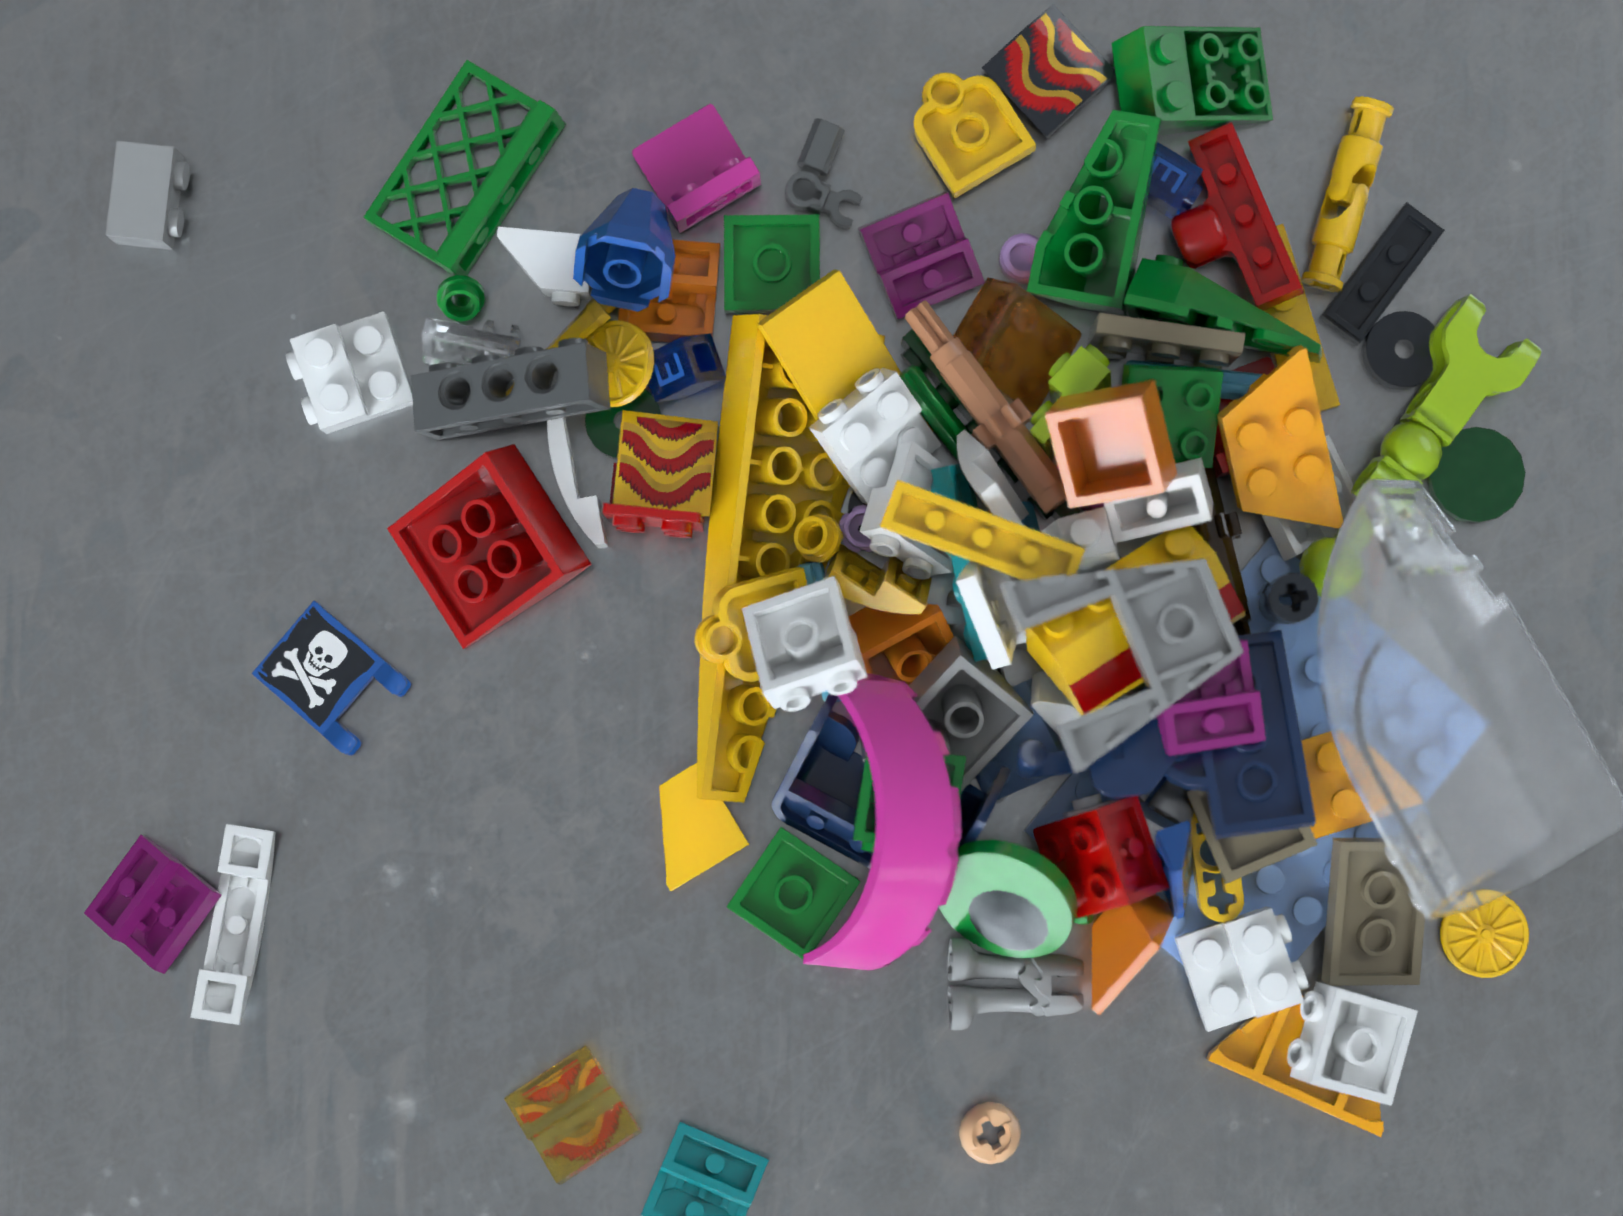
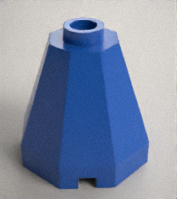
M631 188L619 194L580 235L575 252L573 279L581 287L585 281L592 288L590 295L599 304L641 311L649 307L651 299L659 296L658 302L669 298L676 255L665 204L651 191Z

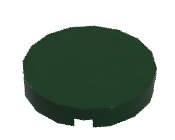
M1472 427L1461 430L1449 446L1442 447L1441 460L1438 468L1428 477V487L1431 497L1443 512L1458 521L1479 523L1499 518L1513 508L1523 492L1526 472L1522 456L1510 439L1493 429Z

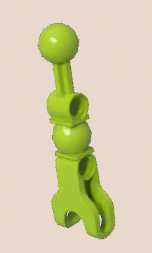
M1470 293L1455 301L1430 334L1429 350L1433 360V371L1410 402L1404 415L1400 418V424L1395 425L1384 436L1380 447V456L1372 458L1369 465L1353 484L1351 493L1360 500L1345 520L1344 526L1338 530L1334 537H1324L1316 540L1304 550L1299 563L1300 574L1307 576L1315 584L1318 596L1335 599L1346 595L1357 584L1361 573L1358 552L1381 519L1385 518L1387 521L1392 522L1407 509L1418 489L1423 484L1421 480L1428 478L1438 468L1442 457V447L1449 446L1483 399L1520 387L1541 355V349L1528 338L1508 345L1497 358L1486 354L1479 345L1477 329L1486 312V308L1473 294Z

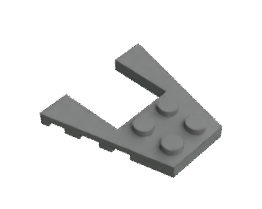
M1206 559L1146 565L1139 568L1101 570L1094 573L1067 576H1047L1040 579L1022 581L1011 580L999 585L1018 632L1110 597L1147 687L1146 691L1056 726L1074 773L1087 768L1099 757L1113 749L1133 732L1158 716L1178 699L1243 653Z

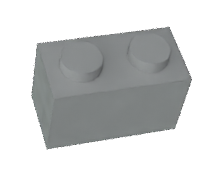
M116 141L105 234L116 244L174 250L175 237H181L184 226L183 209L179 208L180 191L186 190L189 183V164L184 161V156L174 146Z

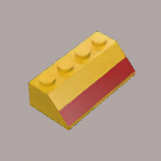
M1191 525L1162 532L1104 569L1121 570L1139 568L1146 565L1206 559L1232 624L1245 616V610L1215 551ZM1110 597L1025 629L1027 651L1081 716L1107 706L1144 682Z

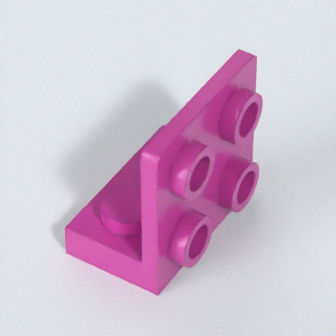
M712 104L706 105L632 150L635 161L657 197L665 204L666 212L679 233L761 185L760 172L750 156L745 158Z

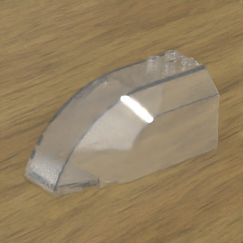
M1370 479L1362 486L1339 530L1323 583L1318 621L1320 685L1326 716L1342 763L1385 842V852L1388 859L1395 867L1399 868L1407 882L1412 903L1419 911L1424 913L1427 920L1474 910L1524 887L1623 829V793L1515 607L1504 592L1494 596L1478 575L1485 567L1476 555L1462 554L1450 538V535L1457 530L1418 480Z

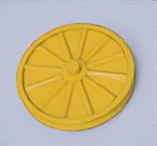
M608 321L591 333L586 340L588 344L606 352L610 407H619L635 400L648 385L654 367V352L650 339L641 328L626 321Z
M1477 890L1460 896L1448 907L1441 922L1440 940L1447 958L1459 970L1475 977L1492 978L1509 972L1522 960L1529 942V927L1524 913L1512 899L1495 891Z

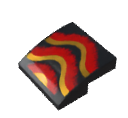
M1054 4L1033 20L982 67L987 75L1047 139L1079 108L1085 107L1116 77L1115 69Z

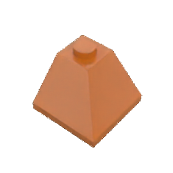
M927 604L921 614H901L865 607L848 616L850 625L858 639L866 673L905 682L908 686L954 638L945 616L937 604Z
M1157 894L1127 906L1100 912L1092 924V1010L1099 1016L1162 945L1174 916L1168 903Z

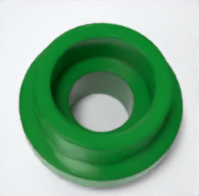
M465 275L448 277L441 282L437 289V304L448 318L454 321H468L474 318L484 305V289L472 277ZM456 294H464V295H467V296H465V297H458V296H456Z

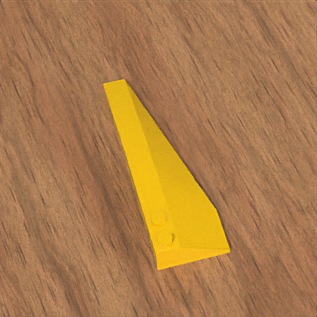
M747 314L733 315L710 506L702 620L713 615L712 604L715 596L722 588L797 567L806 562H812L805 559L795 546L794 532L797 525L804 518L815 514L830 516L839 525L844 513H841V509L848 489L851 487L809 429L816 422L815 418L756 325L768 315ZM878 334L884 343L885 335ZM828 560L825 562H821L824 566V571L826 569ZM701 655L698 692L697 798L744 803L765 744L762 740L763 733L769 717L774 718L777 708L774 709L763 694L760 680L747 682L738 679L726 670L723 663L710 662ZM712 783L717 790H711Z

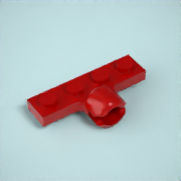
M1230 122L1187 141L1208 190V198L1203 204L1173 216L1171 220V230L1185 263L1190 268L1197 269L1223 257H1233L1240 266L1256 307L1263 311L1304 294L1302 285L1233 123Z

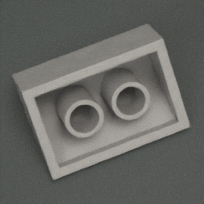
M957 635L909 685L918 695L913 700L923 712L932 730L941 732L949 753L966 756L961 792L1034 715L1032 709L998 670H992L989 661H974L973 652L968 649L966 643ZM860 738L862 759L865 762L866 750Z

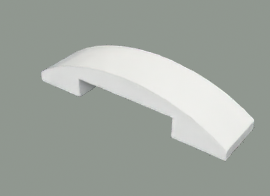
M557 370V371L555 372V374H554L551 387H552V386L556 383V381H557V378H558V370ZM566 417L547 420L551 462L565 503L578 525L598 548L608 547L600 499L597 495L580 498Z
M226 824L217 871L221 873L218 887L221 897L215 904L204 968L199 969L190 1018L241 1025L263 934L274 858L276 833L274 831Z

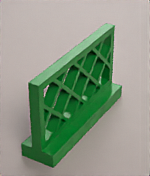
M466 60L363 218L439 265L452 276H467L566 123L555 108L541 100H534L471 61ZM472 77L485 83L489 100L464 106L462 92ZM495 90L505 96L496 98ZM456 103L457 109L451 110ZM518 103L529 110L519 126L507 129L502 128L499 108ZM491 110L495 132L471 138L467 116ZM459 119L463 140L439 146L436 132L441 124ZM511 138L508 144L506 145L505 139ZM498 142L500 156L495 164L477 169L473 147ZM430 143L431 148L426 149V147ZM465 150L469 171L445 177L441 156ZM433 158L437 180L413 185L411 170L416 162ZM485 178L480 185L479 179ZM471 181L474 196L468 205L451 209L447 187ZM404 182L405 188L399 189ZM439 189L443 211L419 217L415 195ZM407 197L411 216L410 220L391 224L381 218L391 201ZM459 217V219L454 225L453 218ZM445 221L448 235L438 251H435L424 244L421 227ZM413 229L414 237L404 231Z

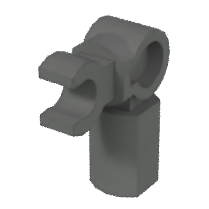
M816 118L797 162L802 170L795 173L789 179L785 188V198L788 204L795 210H808L818 215L823 211L829 214L831 221L841 228H850L853 220L841 215L839 204L848 201L859 205L863 197L852 190H842L837 193L830 190V184L819 180L820 175H828L845 131L838 125Z

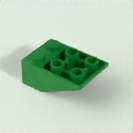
M1142 26L1111 43L1121 111L1161 118L1159 135L1216 129L1230 122L1233 123V126L1273 120L1260 27Z

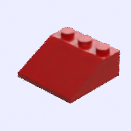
M515 444L485 452L387 528L463 649L471 646L544 599L592 565Z

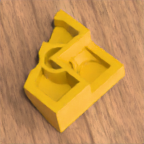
M697 763L659 786L666 885L670 891H673L749 845L748 840L725 804V801L697 798ZM712 783L711 790H717Z

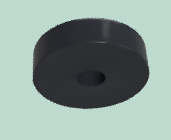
M1409 311L1394 312L1377 321L1366 335L1363 343V360L1370 375L1380 384L1392 389H1410L1425 382L1433 371L1429 340L1435 326L1424 316ZM1402 342L1409 347L1410 355L1408 358H1400L1396 354L1395 346L1397 343Z

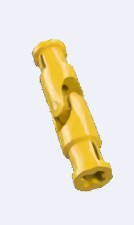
M1359 96L1352 100L1351 108L1354 110L1348 134L1341 137L1332 168L1331 180L1327 187L1312 237V243L1315 245L1308 271L1302 273L1301 277L1303 284L1323 291L1340 292L1344 283L1340 278L1347 254L1353 253L1368 201L1369 190L1374 181L1383 150L1380 139L1386 119L1390 118L1394 111L1392 105L1371 97ZM1338 206L1346 207L1347 209L1337 217Z

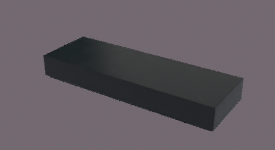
M1406 202L1344 283L1342 290L1335 295L1319 318L1358 346L1445 230Z

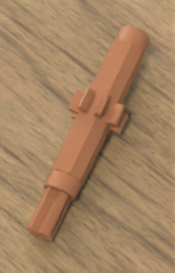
M926 300L907 312L905 319L932 354L930 359L979 425L973 430L974 433L971 435L988 451L993 447L996 448L1045 514L1050 513L1063 504L1067 498L1061 474L1025 426V424L1030 422L1032 415L1019 398L1010 404L1006 401L972 353L966 349L958 337L954 338Z

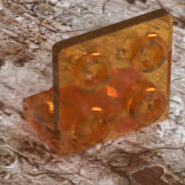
M987 277L953 337H958L1002 394L1012 401L1019 398L1029 412L1036 413L1050 391L1048 381L1052 377L1048 373L1051 367L1064 353L1068 352L1071 355L1082 333L1018 284Z

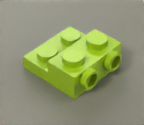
M1088 344L1085 348L1080 346L1073 355H1070L1068 352L1064 353L1054 363L1048 373L1052 377L1048 381L1051 401L1045 402L1030 420V423L1034 425L1030 429V433L1051 461L1056 455L1045 417L1046 412L1062 396L1112 387L1111 371L1107 368L1110 365V361L1091 344Z

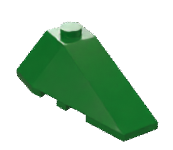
M1112 110L1084 159V165L1070 189L1064 194L1059 203L1060 207L1036 244L1027 293L1078 308L1122 316L1127 315L1124 301L1136 271L1161 118Z
M1161 254L1156 255L1155 260L1142 258L1124 301L1130 317L1245 333V348L1289 357L1287 353L1293 347L1302 345L1307 348L1309 361L1320 364L1322 357L1321 344L1193 269L1184 267L1183 260Z

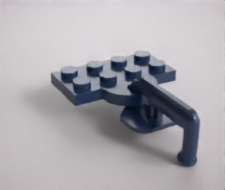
M1282 630L1237 636L1238 639L1248 641L1254 690L1260 691L1266 741L1168 756L1166 755L1156 716L1080 772L1090 771L1095 788L1101 794L1110 798L1149 794L1156 788L1163 777L1186 790L1206 791L1214 839L1314 826L1316 819ZM1128 697L1117 698L1110 704H1113ZM1034 739L1024 741L1018 749L1017 773L1023 779H1036L1074 773L1066 750L1047 753L1045 746Z

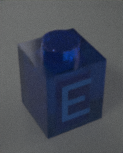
M1157 142L1147 204L1170 219L1176 215L1180 207L1184 210L1191 209L1204 188L1196 183L1203 169Z
M711 333L680 337L654 350V367L648 386L652 391L655 402L686 398L727 379Z

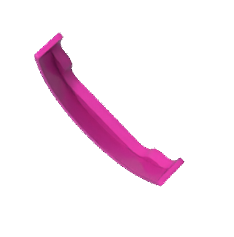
M868 673L866 678L856 681L857 686L854 690L837 696L845 705L858 729L867 753L873 779L876 804V833L871 867L862 895L851 916L829 941L811 952L804 953L803 964L860 970H875L891 965L892 961L899 958L912 946L920 945L931 932L928 925L938 906L946 905L956 875L959 859L957 845L961 839L960 799L958 787L951 786L943 757L950 754L941 732L932 730L923 712L913 700L918 695L905 682Z

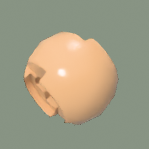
M985 1102L977 1104L966 1113L961 1121L959 1136L962 1147L971 1158L979 1163L992 1165L1004 1162L1014 1154L1020 1144L1021 1128L1019 1120L1012 1110L1000 1103ZM990 1121L994 1127L1003 1126V1130L997 1134L998 1143L990 1145L986 1139L978 1141L977 1136L983 1133L981 1124Z

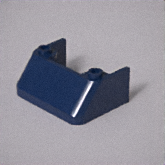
M829 693L772 800V809L775 815L785 824L870 869L873 852L861 850L862 841L853 840L852 837L864 769L862 755L854 751L859 742V732L848 718L832 711L838 696ZM1002 766L986 793L977 789L972 784H968L961 792V839L957 847L976 841L990 817L1011 769Z

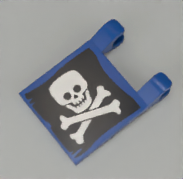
M316 601L309 605L251 673L320 732L336 749L350 756L357 752L362 742L356 735L340 724L338 719L372 679L375 678L388 691L399 697L404 696L412 685L410 680L386 662Z

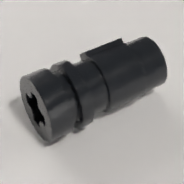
M1288 573L1274 579L1271 583H1265L1257 594L1260 596L1259 610L1262 616L1268 621L1277 624H1295L1303 621L1314 613L1318 604V591L1315 584L1307 576L1299 573ZM1279 597H1290L1292 605H1281Z

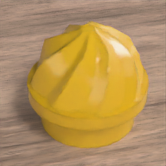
M815 514L804 518L797 525L794 532V543L805 559L821 563L830 560L835 553L841 551L840 543L844 537L838 523L832 517L824 514Z

